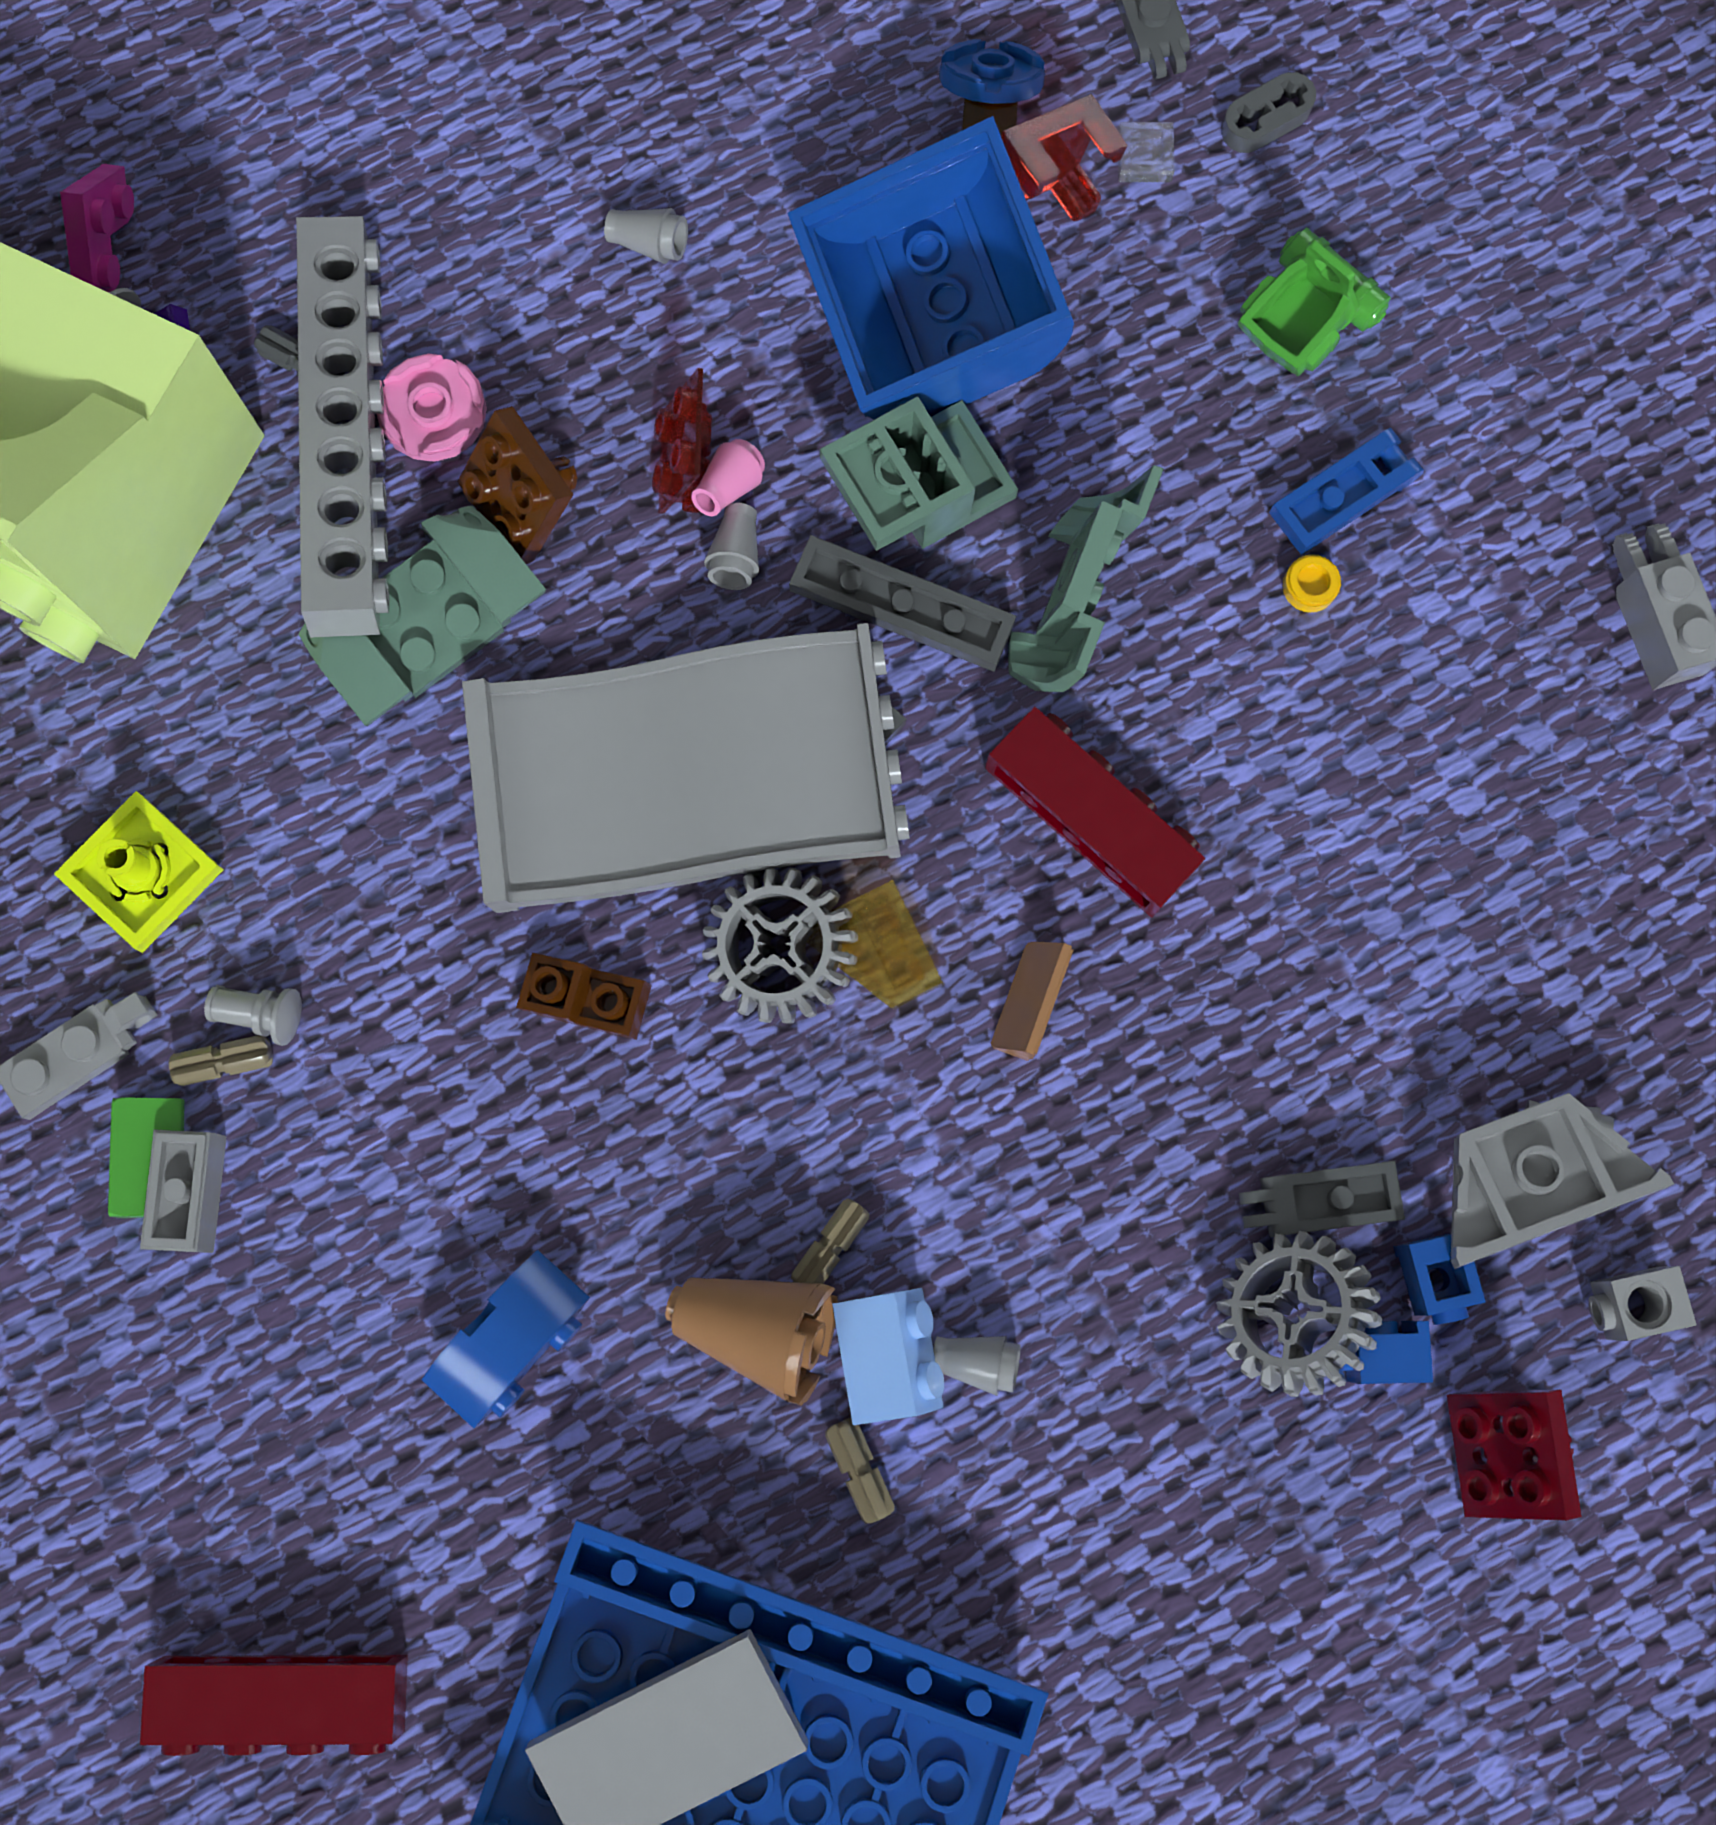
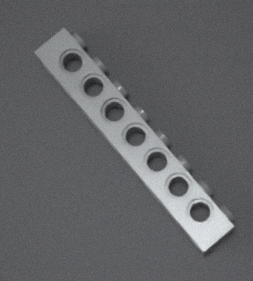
M363 216L296 217L301 613L310 638L380 635V613H389L390 600L387 578H379L378 562H388L386 528H377V512L387 511L384 477H376V463L385 462L386 460L383 428H375V414H384L383 386L381 380H374L373 366H383L380 332H372V319H382L379 285H371V273H380L381 270L379 244L377 239H368ZM341 325H347L345 327L336 328ZM341 372H349L345 375L336 376V374ZM341 420H351L346 424H335ZM343 468L353 469L352 471L346 474L335 473L336 471ZM341 518H356L354 521L348 524H335V522ZM342 568H357L354 573L347 576L335 575Z

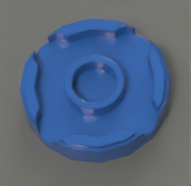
M973 39L959 42L949 47L942 55L939 68V79L942 86L954 95L971 101L991 104L1020 102L1031 99L1041 93L1044 86L1045 62L1042 57L1029 47L1011 41L999 42V49H985L986 41Z

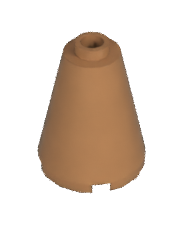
M690 1277L683 1287L676 1286L672 1290L667 1302L665 1317L666 1320L672 1322V1333L676 1337L783 1400L802 1406L810 1398L821 1376L810 1372V1370L814 1368L820 1355L828 1356L836 1325L832 1304L838 1303V1296L831 1295L835 1290L834 1287L822 1283Z

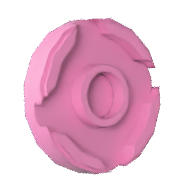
M427 353L407 358L389 371L383 380L384 414H377L380 428H383L384 435L396 450L416 460L436 462L455 457L474 443L484 428L487 406L479 380L465 364L457 360L454 362L449 359H443L442 355Z

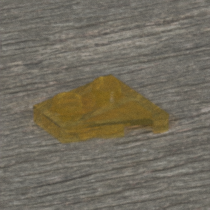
M891 880L830 911L833 912L842 908L849 909L852 913V918L847 923L839 926V931L851 930L858 934V941L852 944H842L841 951L857 956L856 965H847L839 962L837 967L859 982L890 1008L896 1009L945 985L895 881ZM818 922L813 927L814 932L809 936L806 943L822 954L823 936Z

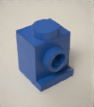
M1451 1233L1393 1246L1396 1258L1399 1257L1414 1316L1431 1315L1433 1325L1445 1324L1469 1318L1466 1307L1486 1302L1475 1262L1454 1269L1451 1262ZM1432 1269H1437L1443 1276V1286L1438 1291H1433L1429 1271Z
M1382 1321L1381 1326L1365 1328L1364 1333L1377 1342V1349L1366 1350L1359 1346L1355 1355L1363 1361L1364 1370L1357 1371L1348 1364H1345L1341 1370L1346 1371V1381L1357 1384L1433 1383L1429 1321H1401L1402 1333H1398L1397 1321Z

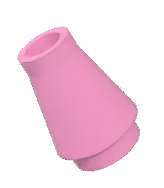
M735 439L721 444L717 448L699 485L692 492L691 497L695 507L707 516H717L723 508L759 486L765 469V462L760 451L754 445L742 439Z

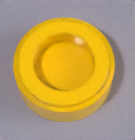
M1305 555L1295 560L1287 570L1283 578V592L1288 602L1296 609L1310 613L1318 612L1327 608L1338 595L1341 587V576L1337 567L1329 559L1320 555Z

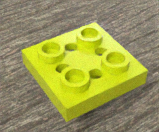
M135 791L54 875L135 950L143 953L224 869L150 801ZM162 845H166L168 847L167 856L164 854V849L161 847ZM167 885V895L164 898L157 899L155 893L161 895L164 892V887ZM121 887L127 891V894H125L123 900L116 901L114 895L117 897L122 896V892L119 889Z

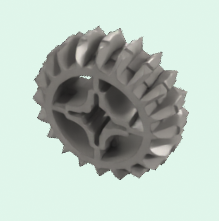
M767 868L764 874V887H762L756 876L747 874L743 877V884L747 891L745 895L731 886L725 889L724 893L732 903L729 910L719 905L711 907V913L723 920L719 929L712 926L704 927L703 935L716 939L717 947L703 950L702 957L709 961H720V965L712 969L707 976L714 983L729 979L728 983L722 988L720 997L723 1001L730 1002L741 995L738 1002V1013L748 1016L758 1005V1020L771 1023L778 1007L781 1021L785 1024H791L795 1021L796 1004L805 1017L812 1018L817 1015L816 1006L813 1001L815 995L826 1005H832L836 1001L834 994L826 987L830 981L842 987L848 986L850 979L836 971L840 962L847 965H856L857 956L841 951L842 944H852L858 941V934L851 930L839 931L838 927L847 923L852 918V913L847 908L830 912L838 903L840 894L830 889L818 897L823 881L815 875L808 878L801 887L802 876L799 870L790 868L782 884L778 870ZM778 900H796L807 906L799 916L792 914L788 919L779 923H774L771 918L765 916L759 910L762 906ZM819 922L823 936V950L819 964L814 970L813 964L806 956L805 947L808 939L815 932L813 927ZM746 925L753 935L754 945L751 953L744 960L746 966L742 968L738 946L742 929ZM766 930L786 938L790 936L791 942L785 944L791 946L788 955L793 961L775 954L770 955L769 949L776 947L770 946V941L773 937ZM779 968L786 969L790 975L796 976L802 983L797 988L782 993H767L753 984L762 975L768 977Z
M1298 1231L1292 1245L1284 1234L1275 1233L1272 1251H1269L1260 1242L1253 1243V1253L1257 1259L1250 1264L1241 1257L1235 1258L1237 1269L1243 1273L1238 1281L1233 1278L1222 1279L1223 1286L1232 1292L1233 1296L1231 1299H1223L1216 1302L1217 1309L1231 1317L1217 1326L1222 1336L1233 1339L1226 1348L1228 1356L1234 1360H1243L1241 1372L1250 1379L1260 1376L1261 1386L1270 1391L1276 1390L1282 1383L1284 1392L1291 1397L1299 1396L1304 1383L1309 1392L1315 1396L1322 1395L1325 1376L1336 1386H1345L1346 1379L1341 1370L1345 1364H1348L1357 1371L1364 1370L1363 1361L1355 1355L1359 1346L1366 1350L1377 1349V1342L1364 1333L1365 1328H1376L1382 1325V1317L1376 1312L1367 1309L1380 1301L1378 1291L1373 1287H1364L1369 1282L1371 1273L1363 1265L1354 1266L1356 1256L1348 1248L1345 1247L1336 1251V1243L1327 1236H1322L1314 1244L1313 1238L1307 1232ZM1314 1270L1324 1272L1334 1278L1340 1292L1342 1307L1332 1306L1326 1300L1318 1299V1285L1313 1282ZM1284 1276L1282 1285L1276 1292L1271 1295H1264L1274 1282ZM1303 1303L1312 1311H1307L1304 1318L1298 1316L1300 1322L1295 1324L1284 1316L1290 1315L1293 1308L1299 1311L1297 1305ZM1257 1320H1265L1271 1326L1278 1327V1342L1284 1345L1282 1358L1270 1355L1265 1349L1259 1336ZM1335 1331L1322 1348L1312 1353L1314 1343L1321 1334Z

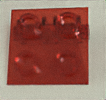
M697 368L683 386L677 387L672 400L665 408L659 409L655 419L654 439L661 442L660 460L655 465L652 477L653 492L659 493L658 513H665L674 502L682 503V510L686 512H700L693 504L691 495L699 485L710 464V460L706 457L711 454V446L709 444L711 443L712 415L707 412V405L702 403V368Z

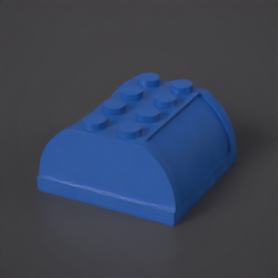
M993 116L787 213L859 409L865 417L868 416L875 420L916 397H919L930 417L961 400L967 405L1038 373L1057 357L1071 338L1074 327L1073 318Z

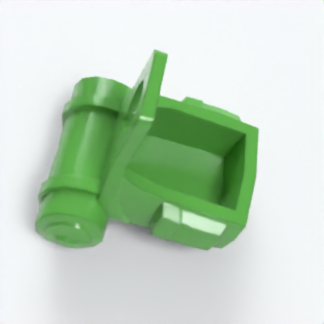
M1307 227L1286 241L1278 261L1285 269L1276 278L1268 275L1257 285L1255 291L1241 306L1242 316L1237 322L1240 329L1265 355L1298 377L1305 370L1313 372L1330 352H1333L1340 341V330H1343L1350 323L1362 332L1378 324L1385 317L1391 297L1378 287V282L1372 277L1367 278L1330 247L1331 243L1323 237L1319 238Z

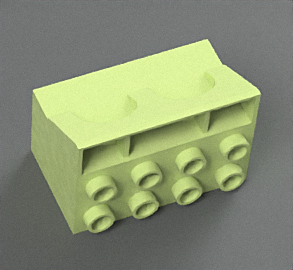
M0 242V609L23 620L19 627L23 633L49 649L76 662H85L96 641L136 659L265 435L198 334Z

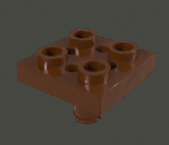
M511 406L494 411L457 482L463 489L467 500L501 532L526 564H530L537 557L573 497L572 491L577 485V473L574 465L559 470L560 467L568 466L570 460L564 456L550 461L514 407Z

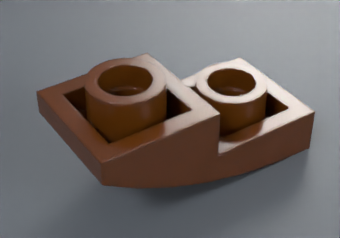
M532 953L516 1008L554 1020L637 1040L652 985L645 980L595 970L582 963Z

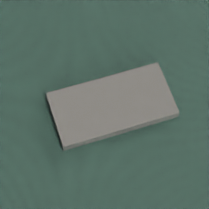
M748 1629L530 1740L525 1752L563 1825H660L807 1751L809 1740L751 1629Z

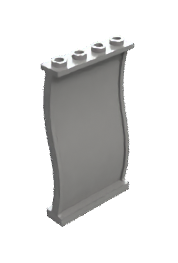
M864 623L857 624V629L761 639L586 674L498 683L487 682L485 678L462 681L483 903L494 912L502 913L518 911L519 907L567 903L659 890L762 871L767 868H781L874 856H889L890 859L901 857L899 840L910 839L905 805L894 806L891 785L901 784L902 779L898 750L886 751L883 730L894 729L890 694L882 696L878 694L876 676L887 674L882 640L871 642L869 625Z

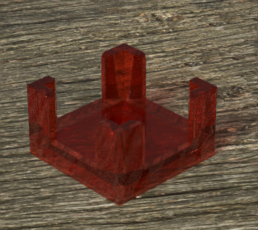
M1092 94L1004 130L1001 135L1025 199L1035 198L1051 190L1072 221H1079L1093 214L1101 201L1100 193L1080 166V161L1090 140L1092 139L1101 154L1106 159L1110 158L1113 163L1121 160L1128 146Z

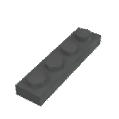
M812 535L808 539L789 583L790 592L995 672L1016 620V615Z

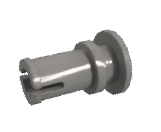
M216 985V987L210 989L207 995L204 1012L209 1022H222L252 1028L253 1033L264 1037L271 1035L272 1041L276 1045L284 1046L292 1041L297 1032L302 1013V1000L300 993L292 988L284 989L280 994L272 990H263L260 994Z

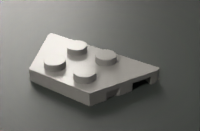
M1570 1093L1564 1094L1466 1131L1454 1138L1451 1262L1454 1269L1661 1191L1672 1186L1674 1183L1670 1175L1660 1168L1655 1171L1627 1148L1630 1143L1614 1129L1599 1124L1593 1117L1592 1111Z

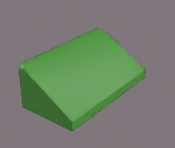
M130 1097L112 1099L108 1215L110 1217H144L154 1130L184 1131L185 1099Z

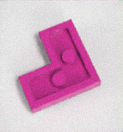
M102 164L62 190L60 195L71 275L99 289L110 292L116 289L120 280V264L117 256L112 255L110 235L129 222L134 211V194L132 188L126 185L124 166Z

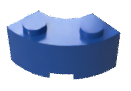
M537 1250L487 1299L489 1302L482 1313L465 1329H460L421 1380L473 1428L479 1425L492 1411L501 1418L524 1393L525 1390L518 1383L550 1346L559 1352L580 1330L583 1324L576 1319V1316L590 1297Z

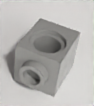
M1680 1266L1653 1267L1590 1282L1593 1296L1589 1297L1590 1315L1597 1329L1604 1331L1606 1340L1630 1341L1697 1325ZM1635 1289L1642 1295L1645 1303L1644 1312L1638 1320L1631 1315L1628 1308V1298Z

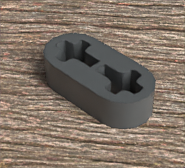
M1287 72L1236 99L1229 105L1221 126V135L1224 142L1237 152L1250 153L1301 126L1308 119L1316 100V89L1313 82L1307 76L1298 72ZM1283 94L1289 99L1295 97L1300 99L1298 107L1293 102H1287L1280 107L1278 105ZM1261 117L1257 122L1254 132L1248 126L1241 129L1237 127L1239 118L1247 124Z

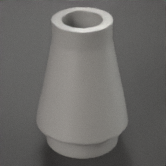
M672 208L629 211L611 209L606 216L604 235L609 243L619 244L666 264L670 259L678 261L682 258L688 240V223L684 216L676 215Z
M731 503L725 507L724 517L704 560L705 567L708 569L709 580L721 588L730 590L745 589L751 585L752 578L756 577L759 573L756 533L757 511L750 505Z
M1007 1336L936 1337L933 1348L935 1362L938 1363L944 1375L998 1396L1000 1390L1014 1392L1019 1368L1020 1344L1007 1342Z

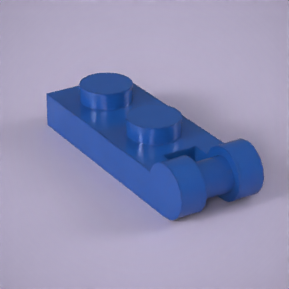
M1392 428L1386 429L1273 504L1269 514L1300 555H1303L1395 492L1403 490L1424 473L1425 470L1416 458L1408 459L1400 449L1401 439ZM1381 460L1389 473L1384 476L1373 462Z

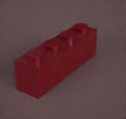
M1034 706L989 754L985 769L1152 918L1206 859L1198 851L1200 849L1199 843L1184 828L1178 825L1172 828L1156 814L1157 806L1144 792L1137 788L1129 790L1113 776L1115 770L1106 758L1094 750H1090L1087 753L1071 739L1073 733L1062 719L1052 713H1048L1045 716Z
M408 1655L162 1656L145 1665L140 1745H161V1754L167 1756L195 1754L200 1752V1745H224L223 1753L232 1756L262 1752L263 1745H286V1753L289 1755L318 1754L324 1751L325 1745H349L348 1753L353 1755L383 1753L387 1749V1744H393L405 1732Z

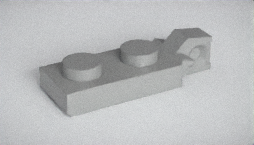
M137 992L114 1005L108 999L96 1005L92 1004L1 1064L0 1084L21 1118L31 1120L129 1055L128 1050L137 1043L131 1033L158 1015L147 997L141 996Z

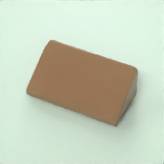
M1054 942L1027 943L991 1041V1046L994 1049L1026 1061L1033 1059L1037 1054L1073 953L1071 945Z

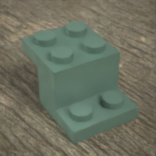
M916 397L820 449L822 463L876 551L910 532L913 533L921 548L924 549L1014 500L1018 493L1017 486L963 400L930 417L919 397Z

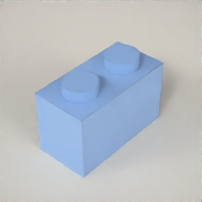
M922 1288L832 1304L853 1425L915 1417L944 1408L942 1401L944 1377L940 1366L935 1362L931 1339L933 1316L929 1305L924 1300Z

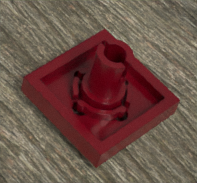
M1562 1390L1460 1392L1447 1395L1465 1517L1562 1521L1582 1517L1572 1459L1574 1448L1570 1446L1572 1439L1568 1434ZM1481 1447L1484 1449V1456L1487 1459L1486 1462H1484L1481 1458Z

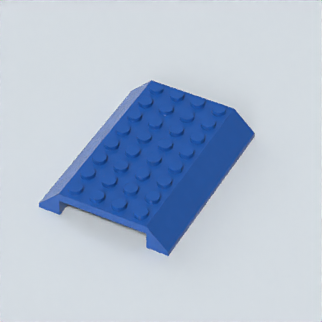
M577 1519L554 1580L557 1583L556 1589L469 1825H563L525 1752L529 1741L748 1629H751L809 1740L808 1749L786 1762L660 1825H999L1021 1754L1028 1757L1030 1755L1049 1693L1030 1684Z

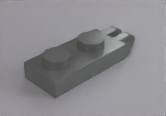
M1115 0L1137 63L1148 62L1154 80L1166 77L1165 57H1168L1174 75L1186 72L1187 65L1184 52L1189 51L1190 40L1176 0Z
M1395 1161L1260 1178L1261 1190L1238 1193L1240 1205L1264 1203L1265 1214L1242 1217L1244 1229L1267 1226L1269 1237H1274L1275 1233L1291 1235L1297 1234L1298 1231L1314 1232L1405 1220Z

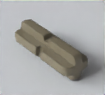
M256 1035L221 1043L220 1049H217V1047L213 1048L211 1045L175 1053L169 1057L170 1076L174 1084L185 1086L221 1078L222 1072L234 1075L266 1068L273 1063L272 1047L267 1037Z
M847 1198L843 1200L820 1232L823 1235L819 1243L817 1241L813 1242L792 1272L791 1279L793 1282L824 1284L840 1261L838 1257L840 1252L848 1250L869 1220L870 1214L852 1199Z
M852 1418L844 1419L825 1430V1437L841 1473L848 1472L850 1480L845 1483L862 1521L868 1524L887 1517L894 1511L895 1505L878 1467L872 1469L869 1461L874 1458L860 1426L853 1425Z

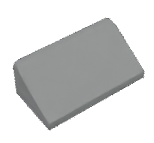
M154 1130L140 1249L201 1253L214 1252L227 1138L225 1135L211 1132Z

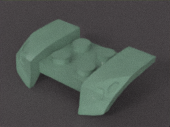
M1153 465L1128 487L1120 491L1102 496L1079 498L1055 525L1048 537L1070 546L1036 634L1011 631L1009 635V675L1034 691L1065 692L1085 675L1105 622L1091 616L1104 588V584L1096 580L1104 564L1110 565L1121 542L1145 519L1164 468Z
M473 506L458 508L457 511L445 516L436 515L420 522L423 532L431 542L383 577L387 578L390 611L389 613H380V635L310 638L306 624L299 631L298 635L318 667L365 726H369L402 700L406 702L413 696L417 698L504 632L503 628L511 623L513 616L546 592L545 587L501 532Z

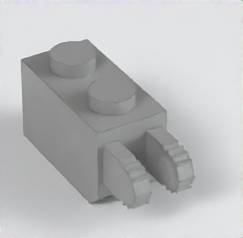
M1665 523L1648 526L1644 535L1646 548L1649 549L1652 564L1648 565L1642 548L1639 547V541H1637L1633 533L1615 536L1614 543L1612 544L1614 557L1617 559V565L1624 580L1616 587V599L1652 690L1703 676L1716 667L1715 613L1691 553L1680 555L1669 527Z

